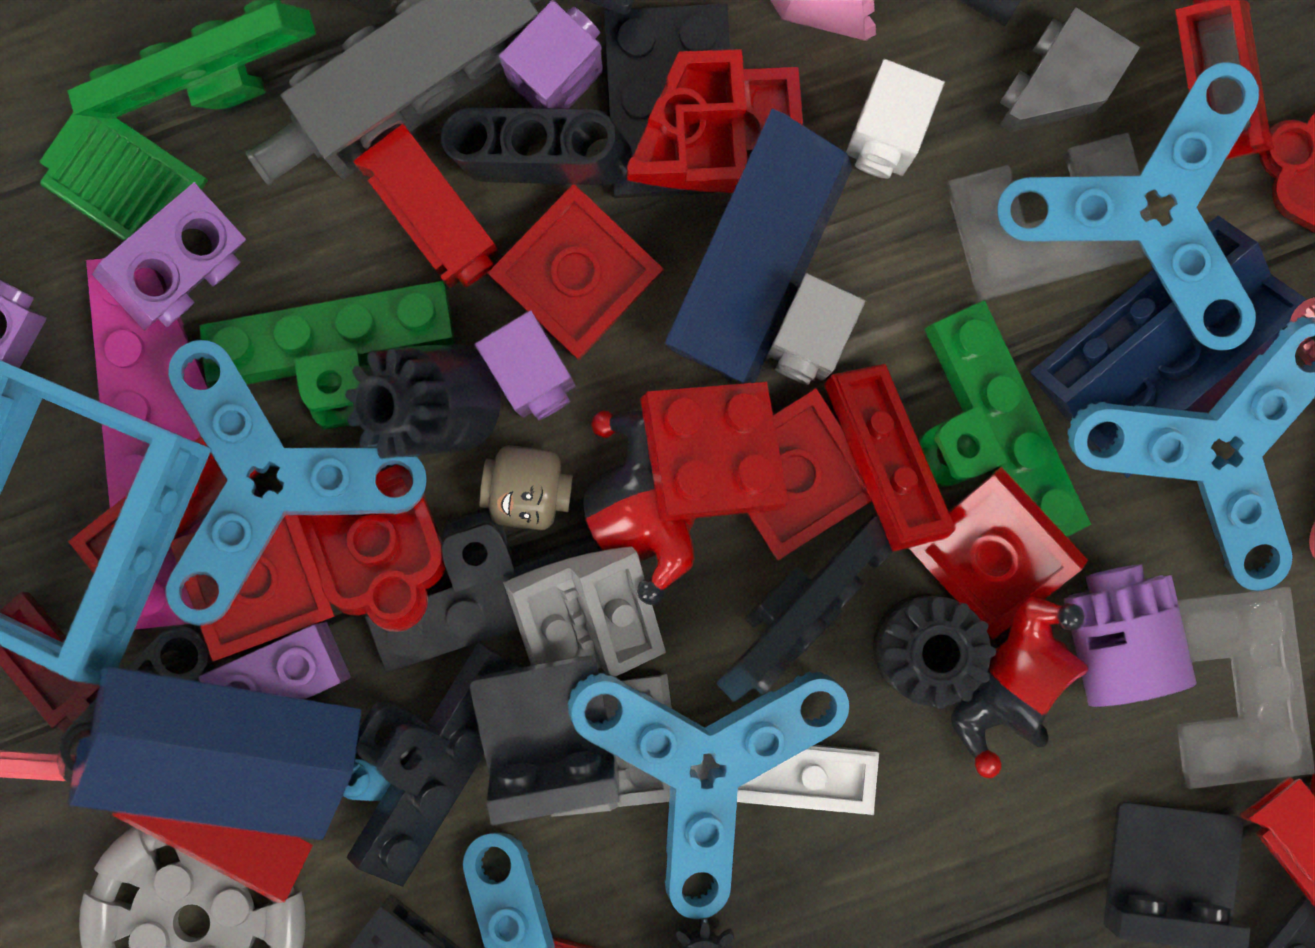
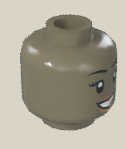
M513 445L504 446L497 453L496 459L486 458L480 508H488L492 521L499 526L538 531L547 530L554 522L556 511L568 512L573 475L561 474V461L554 451Z

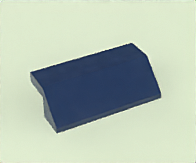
M771 109L665 341L674 353L721 373L729 383L745 384L756 382L852 171V166L846 152L786 114Z
M1217 216L1207 226L1255 309V326L1245 342L1228 350L1211 349L1200 344L1192 335L1179 310L1174 305L1153 269L1030 371V374L1069 422H1071L1072 417L1076 418L1077 412L1081 408L1084 410L1087 408V405L1091 403L1095 405L1099 404V402L1206 413L1218 403L1259 354L1263 355L1280 336L1278 335L1280 330H1285L1288 327L1287 324L1290 322L1295 309L1308 299L1270 273L1257 241L1220 216ZM1215 300L1205 309L1203 315L1204 325L1214 336H1227L1234 332L1239 325V311L1233 303L1227 300ZM1107 421L1094 426L1088 434L1087 444L1093 450H1099V452H1102L1101 449L1103 448L1109 449L1108 446L1115 443L1113 441L1114 438H1118L1116 434L1118 428L1115 423ZM1121 473L1126 478L1132 475L1130 473Z
M107 667L102 669L91 736L80 739L78 742L68 806L323 840L353 774L361 709Z

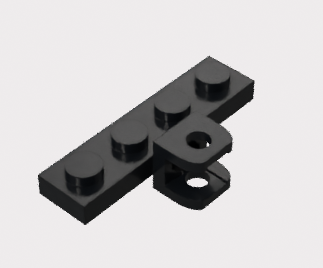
M488 508L446 521L443 528L442 551L444 563L451 581L427 589L428 606L422 619L407 630L391 632L377 626L369 618L368 614L365 616L386 673L518 630L519 628L503 582L549 564L603 550L594 537L590 535L514 560L503 526H499L492 521ZM471 542L483 544V546L476 549L469 548L466 545Z
M877 512L864 521L812 579L797 566L776 584L744 618L753 628L762 621L768 627L716 682L733 701H736L753 687L761 694L766 692L789 667L781 658L783 657L790 663L806 652L841 613L842 610L840 608L863 586L864 582L857 576L863 567L868 563L873 569H876L893 553Z
M478 642L429 723L419 714L394 703L379 702L373 705L359 728L356 753L366 762L376 766L378 773L391 785L346 857L358 870L401 887L404 886L484 756L470 691L471 679L475 676L523 668V665ZM390 724L392 726L390 736L381 743H375L376 732L382 726Z

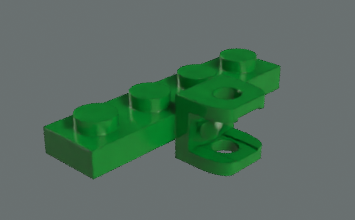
M256 0L243 8L245 15L229 22L216 20L200 24L191 30L192 37L177 44L166 42L144 48L139 53L140 60L128 65L113 64L97 68L90 72V81L67 90L74 115L114 119L186 88L191 106L207 109H226L266 93L262 78L248 75L245 64L316 35L310 11L283 4L281 0Z
M444 281L199 325L201 340L210 341L221 346L230 356L246 385L297 375L300 396L306 407L310 410L317 425L324 430L349 426L348 417L354 413L353 402L346 398L345 393L348 389H356L360 384L353 375V368L355 366H364L365 363H368L369 352L400 347L455 344L448 293ZM203 357L206 383L211 388L220 377V367L211 359H204ZM349 406L346 410L343 411L332 410L335 408Z
M985 300L924 328L964 412L928 429L918 438L937 486H952L982 475L990 470L994 473L1002 467L1066 537L1090 526L1091 522ZM938 447L948 466L941 464L938 460Z

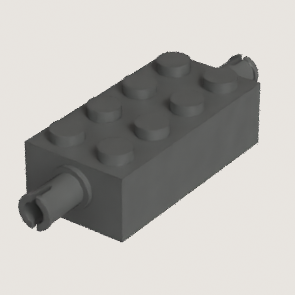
M404 0L395 10L398 16L377 30L374 26H368L353 34L343 44L344 52L325 65L320 61L314 62L298 71L289 81L291 88L281 94L293 112L289 116L292 122L253 149L245 151L247 157L268 186L274 183L275 179L314 153L318 158L322 156L340 178L345 180L359 170L353 161L401 124H404L409 132L413 134L502 74L504 69L499 56L537 17L539 13L535 4L541 0Z

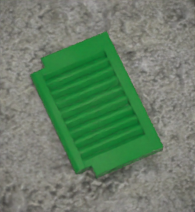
M74 112L39 161L49 168L40 182L41 186L122 241L127 240L191 184L195 182L202 190L209 181L118 118L105 119L74 115Z

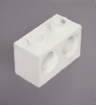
M884 59L872 83L846 151L848 156L857 159L855 166L861 171L879 178L889 179L892 173L903 176L918 153L944 81Z

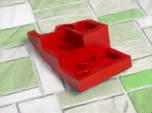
M742 49L678 52L660 98L657 99L650 114L648 124L638 147L628 163L627 180L675 189L734 193L771 109L782 112L803 125L798 67L743 69Z

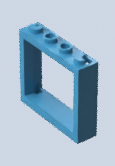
M0 361V494L42 398L150 444L65 643L0 613L1 646L71 680L100 685L102 669L107 667L118 668L212 449L36 374Z

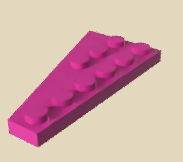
M103 259L86 260L100 402L195 441L201 435L176 395L168 372L170 361L175 352L183 345L189 343L182 327L184 324L181 317L167 328L158 319L144 331L92 275L99 262ZM142 268L134 272L135 284L142 293L148 296H160L166 292L164 279L156 270ZM197 358L193 359V362H189L187 368L184 369L183 378L185 383L196 390L209 389L210 387L206 383L205 371L201 362ZM102 424L109 504L111 508L130 492L150 444ZM256 487V488H255L254 495H255L256 497H260V498H261V496H260V494H259V492H258V489H257V487ZM205 517L180 537L197 532ZM171 546L135 629L190 624L181 620L172 611L167 601V582L177 565ZM184 584L181 590L182 600L187 607L193 609Z

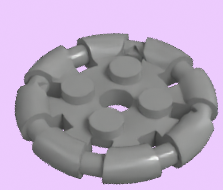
M135 827L123 833L103 853L94 867L98 875L92 890L84 891L80 907L79 930L82 948H116L114 941L129 935V948H252L256 937L264 940L271 946L270 948H302L305 938L306 919L302 891L295 892L294 887H292L285 903H277L272 900L270 903L255 908L251 894L246 886L178 850L176 852L180 861L163 867L156 849L167 844ZM122 882L130 883L140 888L132 905L116 898ZM198 905L208 913L210 928L207 935L195 938L188 936L182 931L178 917L183 906Z

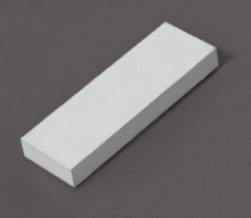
M813 745L738 787L737 802L874 815L879 752L877 750ZM710 753L703 754L701 764L691 765V769L695 770L700 780L708 778L710 769L720 767V764L715 762Z

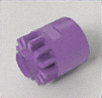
M1142 564L1110 569L1085 576L1088 590L1068 595V597L1064 598L1065 604H1077L1082 607L1085 614L1083 625L1078 630L1071 632L1077 657L1088 665V671L1086 675L1082 676L1089 706H1112L1153 699L1186 690L1197 684L1172 575H1160L1145 579Z

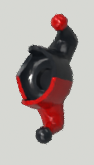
M600 411L592 418L591 427L593 433L601 438L611 437L615 432L626 435L628 437V449L623 463L611 468L593 480L585 489L583 500L585 518L592 536L603 551L632 547L637 552L640 562L657 555L658 565L651 579L641 581L637 587L639 599L647 605H655L664 598V589L693 566L694 547L690 530L694 525L695 518L660 522L643 412L632 411L613 415L608 411Z
M1027 597L1021 603L1013 619L1008 640L996 649V654L990 659L987 671L990 675L989 681L983 683L972 693L970 701H961L955 707L951 715L954 730L967 750L975 758V768L981 777L994 778L1002 769L999 756L987 747L985 731L988 728L1004 724L1036 747H1045L1047 745L1049 735L1047 729L1042 725L1046 714L1062 692L1076 679L1086 675L1088 671L1087 664L1070 652L1065 643L1054 638L1051 625L1060 624L1065 630H1078L1083 625L1085 619L1081 606L1073 603H1066L1060 606L1043 598Z

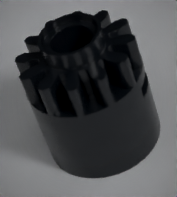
M446 344L371 351L368 354L369 365L355 366L353 368V375L360 384L356 389H348L345 393L346 398L353 402L354 413L348 417V423L351 426L361 425L365 431L361 435L360 445L362 447L378 446L377 452L381 459L417 457L470 450L482 444L490 436L498 421L501 405L499 383L481 353L470 346Z
M935 595L912 596L895 604L879 622L873 641L875 663L885 682L912 702L939 709H945L947 705L955 704L961 700L968 702L972 699V693L982 682H988L990 679L987 671L991 657L996 654V649L990 645L987 633L988 624L981 621L967 604ZM940 634L945 642V654L937 664L927 667L922 659L923 646L929 638Z

